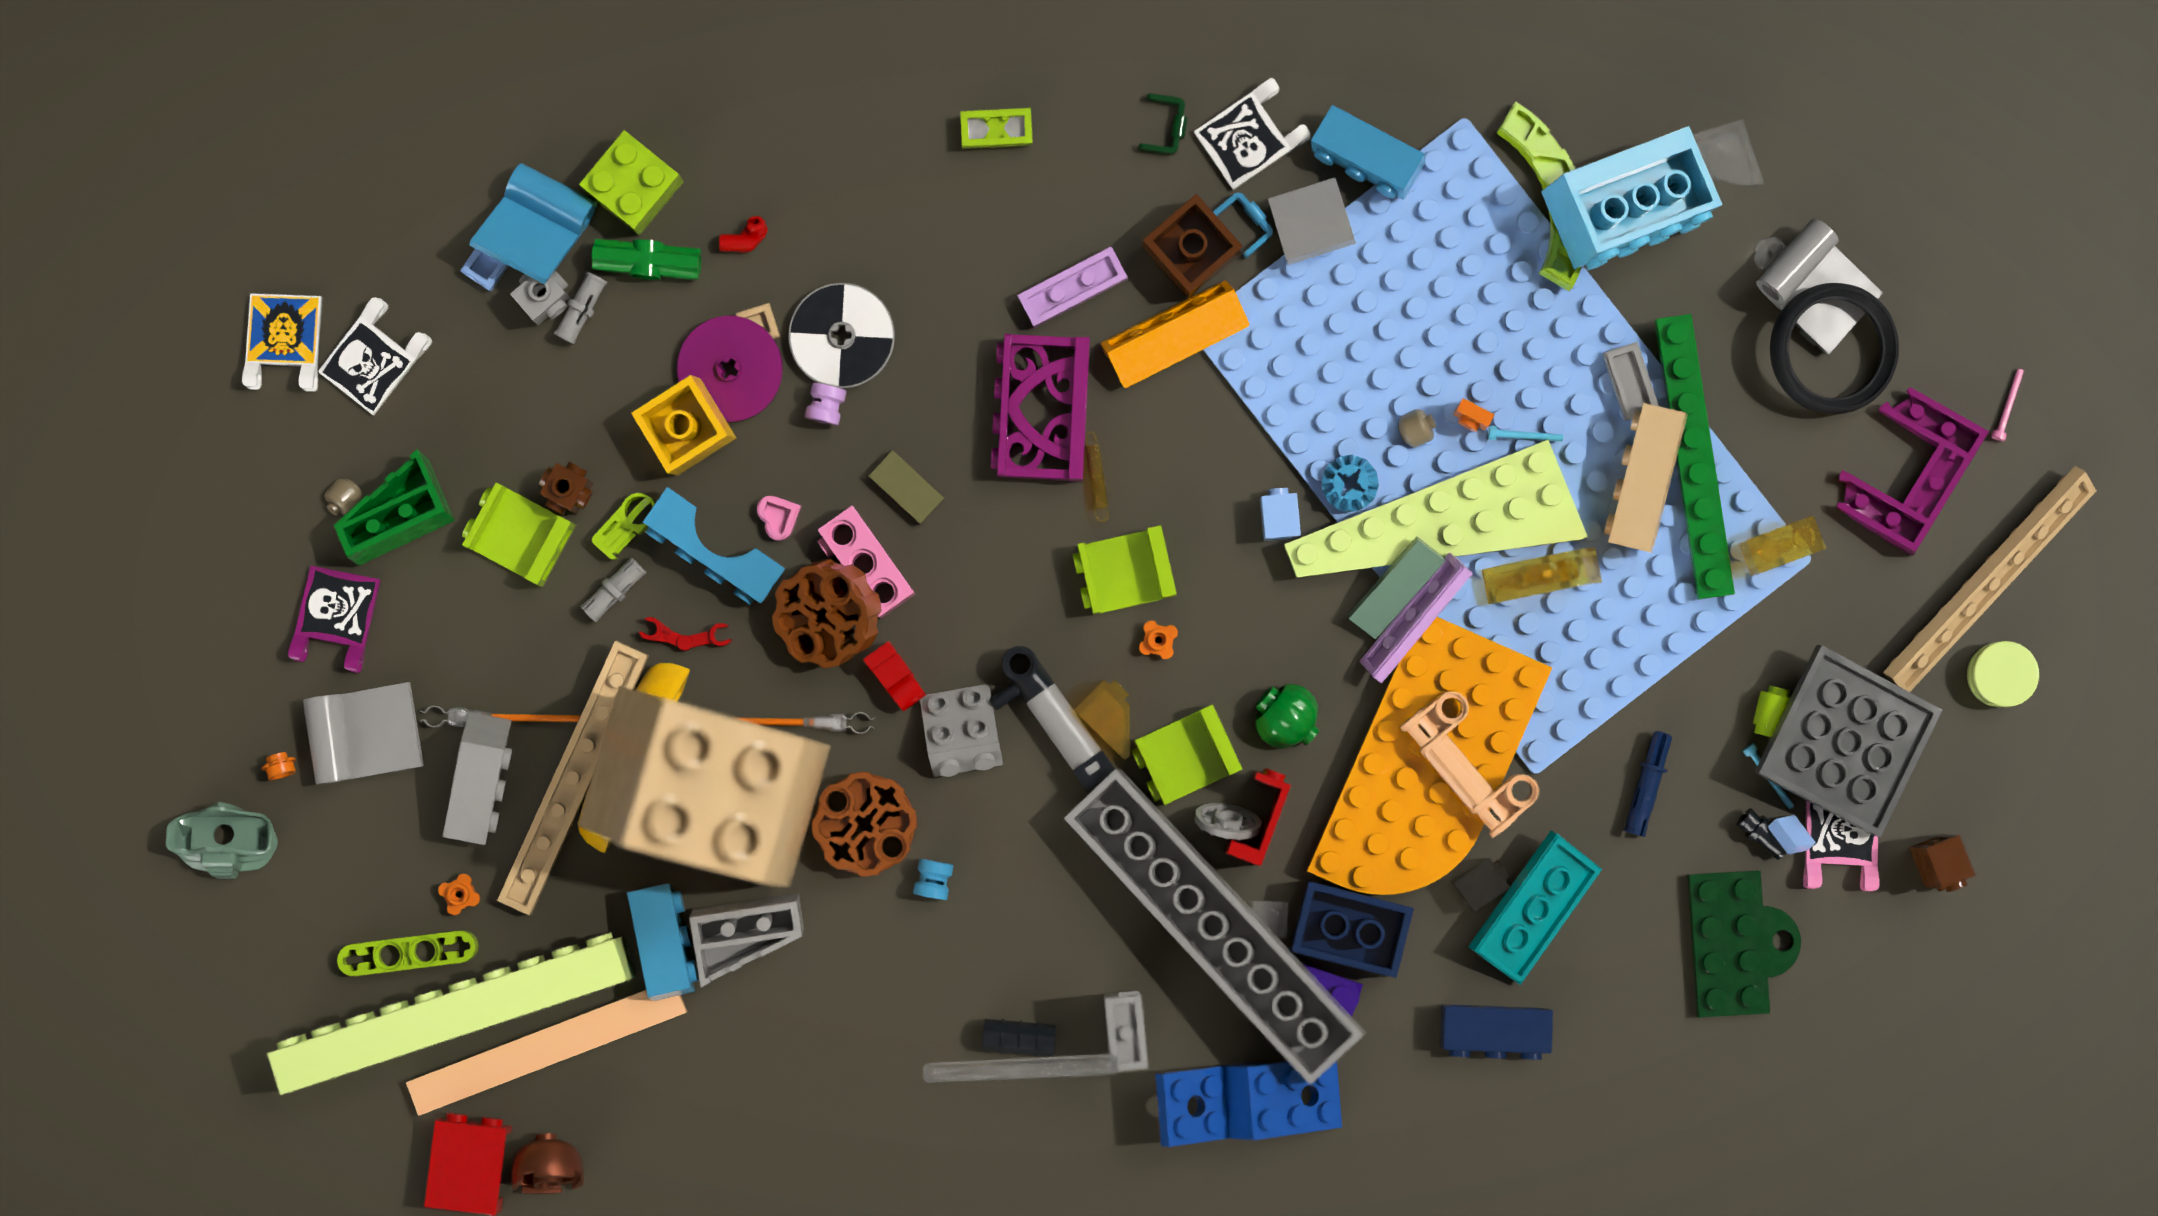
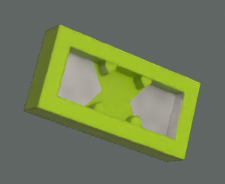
M1031 108L960 111L962 149L1033 146Z

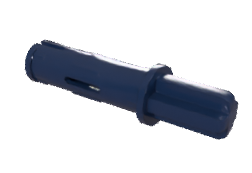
M1661 731L1653 733L1645 763L1640 762L1639 764L1642 766L1631 802L1628 818L1623 828L1625 832L1642 837L1646 836L1647 826L1657 798L1663 772L1667 773L1668 771L1664 769L1672 741V736L1668 733Z

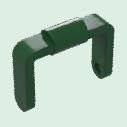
M1148 93L1146 96L1148 101L1178 105L1177 115H1174L1172 124V147L1140 143L1138 150L1175 155L1179 149L1180 139H1185L1188 117L1184 116L1185 102L1182 98Z

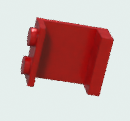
M1267 768L1263 769L1262 774L1258 772L1253 774L1252 780L1278 789L1256 849L1229 839L1224 853L1259 866L1262 865L1291 787L1290 784L1284 782L1286 775Z
M447 1112L445 1118L441 1117L435 1120L424 1207L496 1216L502 1211L503 1197H499L506 1137L511 1133L512 1126L503 1125L502 1118L482 1117L481 1122L468 1121L467 1114Z

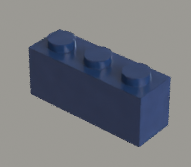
M1442 1004L1440 1047L1444 1050H1449V1056L1470 1057L1471 1051H1485V1057L1506 1058V1052H1521V1059L1542 1060V1053L1552 1054L1553 1010L1531 1007Z

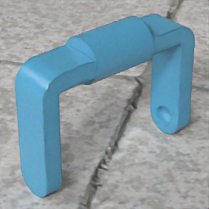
M1238 192L1227 199L1213 213L1218 217L1238 200L1244 207L1243 211L1266 233L1242 254L1246 259L1272 237L1273 229L1265 220L1267 216L1254 201L1250 203L1242 193Z

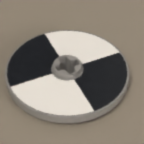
M834 283L814 290L798 305L789 326V345L793 358L799 368L813 381L840 389L858 387L874 379L887 365L894 348L895 330L888 309L871 291L854 284ZM839 327H845L846 332L852 334L851 339H845L844 345H838L837 339L832 338L833 333L839 332Z

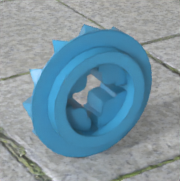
M1353 454L1341 456L1333 460L1325 469L1322 477V490L1328 502L1335 508L1347 512L1358 511L1368 506L1374 500L1379 487L1377 471L1367 459ZM1358 470L1360 473L1356 483L1364 492L1351 489L1342 496V488L1345 483L1337 474L1350 477Z

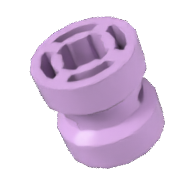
M812 383L810 394L813 400L811 405L806 407L804 418L827 425L838 426L841 417L838 412L839 405L845 401L847 391L830 385Z

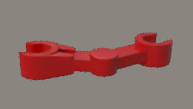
M647 617L645 620L656 624V633L649 636L639 631L641 637L646 640L667 642L677 646L682 651H689L694 647L712 643L725 647L732 642V639L718 641L715 637L718 629L729 627V625L724 623L715 624L710 631L688 636L672 631L656 618Z

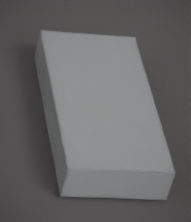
M1638 342L1602 354L1624 421L1633 418L1635 409L1642 410L1643 403L1659 406Z

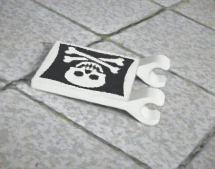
M1273 78L1266 80L1244 98L1194 131L1233 190L1293 149L1304 144L1311 137L1308 128L1305 125H1300L1283 138L1262 107L1261 103L1269 100L1279 92V86Z

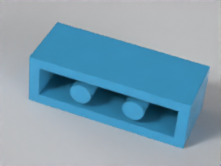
M1334 105L1330 107L1311 139L1312 152L1315 153L1314 156L1319 161L1329 166H1332L1333 163L1346 169L1345 173L1352 179L1363 182L1365 179L1376 185L1378 192L1391 199L1397 196L1404 200L1425 165V153Z
M670 883L628 892L627 895L648 998L652 1001L695 992L694 982L699 981V975L695 960L689 961L687 947L692 946L688 926H682L680 912H685L681 891L675 892V888Z

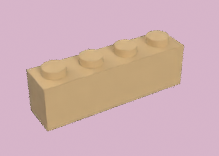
M1643 403L1642 410L1635 409L1630 430L1636 431L1633 445L1626 444L1622 458V465L1627 466L1624 480H1617L1613 499L1618 500L1616 513H1609L1604 534L1610 535L1609 543L1653 553L1688 416L1685 412Z

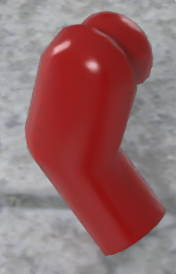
M752 216L747 220L748 224L740 234H720L719 250L721 252L753 251L767 235L768 228L765 220L760 216Z

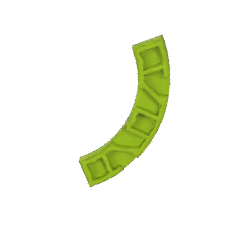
M1515 101L1496 134L1507 140L1521 153L1534 170L1544 190L1563 174L1575 170V167L1566 150L1561 149L1557 141L1549 133L1550 129L1531 111ZM1549 212V246L1539 274L1569 292L1574 287L1581 267L1574 270Z

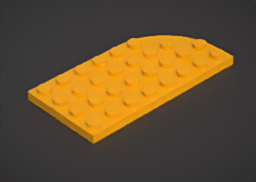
M1436 617L1397 664L1306 871L1347 889L1376 895L1400 894L1417 890L1448 874L1469 853L1485 823L1477 813L1472 814L1467 806L1425 756L1420 753L1421 747L1407 731L1403 732L1399 727L1442 693H1460L1468 702V714L1447 735L1494 790L1502 784L1552 667ZM1449 697L1442 703V712L1447 718H1454L1459 714L1460 704L1455 698ZM1418 724V727L1422 730V732H1423V733L1427 736V738H1428L1429 735H1428V734L1425 732V730L1420 726V724Z

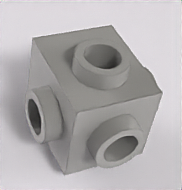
M556 270L546 284L524 274L519 279L521 285L510 293L538 326L548 317L554 319L567 308L565 302L570 299L569 295L564 291L569 285ZM546 290L545 295L540 297V294Z

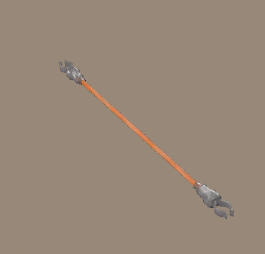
M430 706L424 712L421 710L420 712L427 713L429 709L438 707L443 713H448V721L443 720L437 726H431L424 719L419 722L424 721L428 726L440 727L447 721L448 725L453 727H465L469 712L512 721L578 722L581 715L492 714V712H485L483 710H468L465 707H452L448 709V712H445L439 706ZM858 712L851 719L847 718V715L843 713L813 715L804 717V719H736L757 725L804 726V728L842 733L851 727L847 726V719L852 720L857 714H867ZM870 726L865 732H861V733L856 732V733H858V734H864V733L868 732L869 729H870L872 726Z

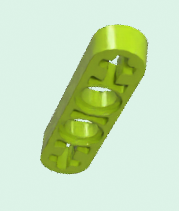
M458 930L355 943L345 946L340 950L337 964L344 974L348 976H361L463 963L475 957L478 951V941L473 933ZM458 936H462L463 942H469L470 949L464 951V957L460 956L459 951L445 952L447 960H442L443 946L440 938H445L444 945L457 943ZM421 941H429L435 947V955L430 961H423L417 956L416 948ZM387 945L395 946L400 953V959L393 966L386 965L381 959V951ZM369 947H374L373 961L376 969L371 968L372 961L359 963L357 966L358 970H354L353 964H347L346 957L352 956V950H356V954L362 956L371 954Z

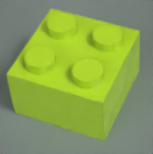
M624 130L579 185L589 196L640 236L684 181L675 170Z

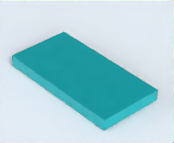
M1550 830L1468 947L1510 979L1521 985L1600 874L1602 868L1559 834Z

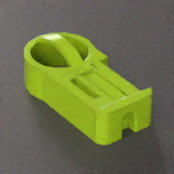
M635 493L628 496L621 507L592 537L593 544L608 558L614 561L618 560L615 555L619 554L636 536L635 533L641 535L648 528L644 523L633 524L632 522L650 503L653 508L656 504L655 501L643 493ZM644 498L627 516L630 503L636 499Z

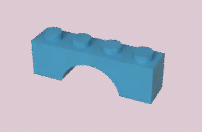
M667 487L643 521L648 526L645 533L661 544L666 539L678 546L674 552L690 564H693L695 559L707 566L704 573L722 585L725 579L737 587L733 593L751 605L754 600L762 603L785 568L756 548L738 557H722L709 551L700 542L695 530L697 507Z

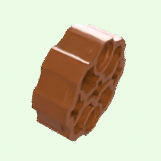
M831 559L813 562L800 568L793 576L784 579L775 593L777 604L776 611L772 615L775 633L783 638L787 645L788 653L801 663L809 661L820 665L822 668L839 666L853 659L859 652L869 648L879 633L877 620L882 612L879 595L867 583L866 574L852 564L844 566L835 563ZM840 578L847 583V592L841 588ZM798 610L801 614H794V611ZM806 635L813 640L814 648L808 645Z
M871 772L851 773L848 777L837 783L830 784L820 795L815 818L812 820L813 838L817 840L823 851L824 859L836 869H843L858 874L860 877L879 875L882 871L901 863L911 851L915 830L918 828L917 811L913 808L906 795V790L895 780L873 775ZM878 786L885 790L893 787L896 790L893 796L899 803V807L892 803L882 805L880 803L882 795L876 787ZM866 788H870L871 797L873 801L866 808V810L863 811L861 810V807L868 800ZM835 791H840L847 797V805L840 812L833 811L828 804L829 796ZM877 808L878 811L872 817L873 820L870 823L874 827L873 831L865 830L853 839L860 826L857 818L859 816L866 818ZM887 811H899V816H888L882 825L878 823ZM848 823L853 825L844 837H831V832H842ZM867 836L870 840L862 848L864 860H860L858 846ZM890 836L899 838L903 845L901 853L896 857L888 856L883 849L885 839ZM831 842L840 846L848 843L850 845L848 853L854 859V862L847 858L837 860L835 858L837 850Z

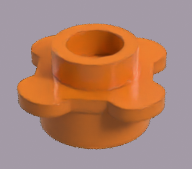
M1152 620L1146 622L1143 627L1145 631L1144 641L1139 645L1141 653L1144 655L1153 653L1160 655L1162 659L1171 658L1174 653L1172 649L1173 640L1178 636L1177 628L1173 625H1168L1167 627L1160 626ZM1161 637L1162 642L1156 643L1155 638Z
M460 874L457 880L450 883L444 882L438 888V893L445 898L448 904L447 911L451 915H459L462 909L468 906H477L480 902V895L475 892V888L471 884L472 878L468 874ZM457 891L462 892L461 898L456 896Z

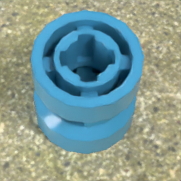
M919 858L918 871L920 872V877L914 884L913 894L947 900L949 894L947 880L952 876L954 865Z

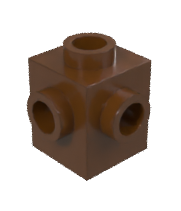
M568 462L566 467L556 463L553 469L548 467L539 483V486L542 487L539 494L548 498L545 505L564 515L567 509L575 514L578 513L580 508L584 509L592 497L593 491L591 488L594 484L584 478L587 471L571 462ZM563 480H567L570 485L569 490L565 493H560L558 491Z

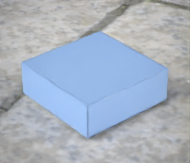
M474 249L460 271L492 292L508 268V265Z
M1795 815L1777 818L1768 826L1787 854L1807 851L1816 843Z

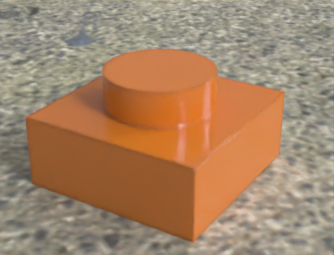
M1464 398L1458 403L1453 415L1460 418L1458 423L1473 432H1477L1478 428L1485 431L1495 415Z

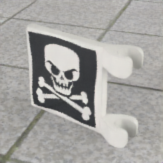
M375 297L371 298L367 303L361 316L318 371L372 415L377 413L417 359L432 344V339L429 336L417 332L411 338L406 349H403L375 327L374 324L388 309L386 302Z

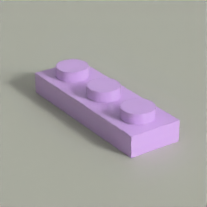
M1111 246L1017 296L1031 324L1035 328L1128 280V277Z

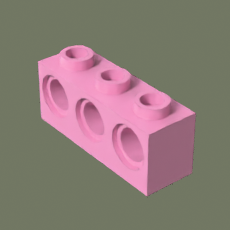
M850 506L818 529L822 538L817 542L828 558L835 555L840 563L846 566L854 565L857 557L861 555H869L874 562L872 570L866 573V580L871 589L875 591L879 585L884 583L890 584L893 587L894 596L889 602L881 603L882 612L879 614V618H883L915 595L853 506ZM841 526H848L853 531V538L846 545H839L834 541V533Z

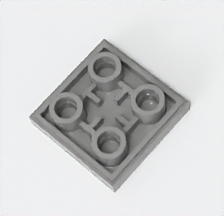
M1335 177L1268 199L1288 265L1356 244Z

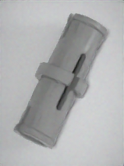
M590 272L585 274L586 276L574 299L570 298L567 305L569 308L559 327L554 332L556 336L571 344H575V340L587 318H592L595 312L592 309L604 286L607 285L605 280Z
M630 557L609 579L606 577L601 582L603 585L580 607L591 619L597 622L618 600L622 602L626 598L624 594L647 572L636 560Z

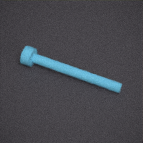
M1489 426L1488 440H1496L1497 437L1563 442V435L1497 430V426Z
M1752 743L1745 747L1742 752L1746 757L1750 756L1755 764L1758 765L1761 758L1756 753L1758 748ZM1768 780L1788 809L1794 807V804L1782 787Z

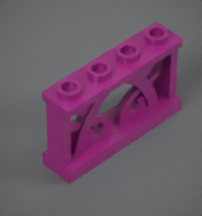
M1005 334L1004 342H997L996 363L1003 364L1002 377L995 378V399H1001V413L994 412L993 434H999V448H992L991 469H998V478L1083 482L1090 337L1075 338ZM1030 348L1038 353L1043 367L1036 370L1034 362L1029 358H1025L1028 362V367L1025 370H1018L1014 364L1015 355L1021 349ZM1044 348L1075 349V356L1049 363ZM1057 374L1058 384L1060 380L1067 379L1070 383L1069 389L1066 392L1057 391L1053 384L1052 376ZM1011 375L1022 383L1009 398ZM1045 381L1048 391L1057 401L1066 405H1072V413L1061 414L1053 418L1045 427L1043 435H1041L1027 421L1019 406L1036 386ZM1009 414L1020 432H1015L1007 437ZM1057 425L1064 426L1068 431L1067 436L1060 439L1055 434L1054 443L1051 442L1049 436L1052 430ZM1015 443L1023 445L1024 451L1020 456L1029 453L1032 444L1038 448V452L1031 463L1019 466L1010 458L1011 446ZM1044 453L1059 460L1069 462V470L1040 469L1038 466L1042 462Z

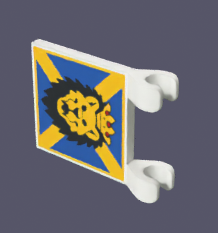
M250 294L246 360L242 375L244 386L250 390L261 388V365L301 366L299 386L304 391L314 392L318 389L317 365L322 306L321 296Z

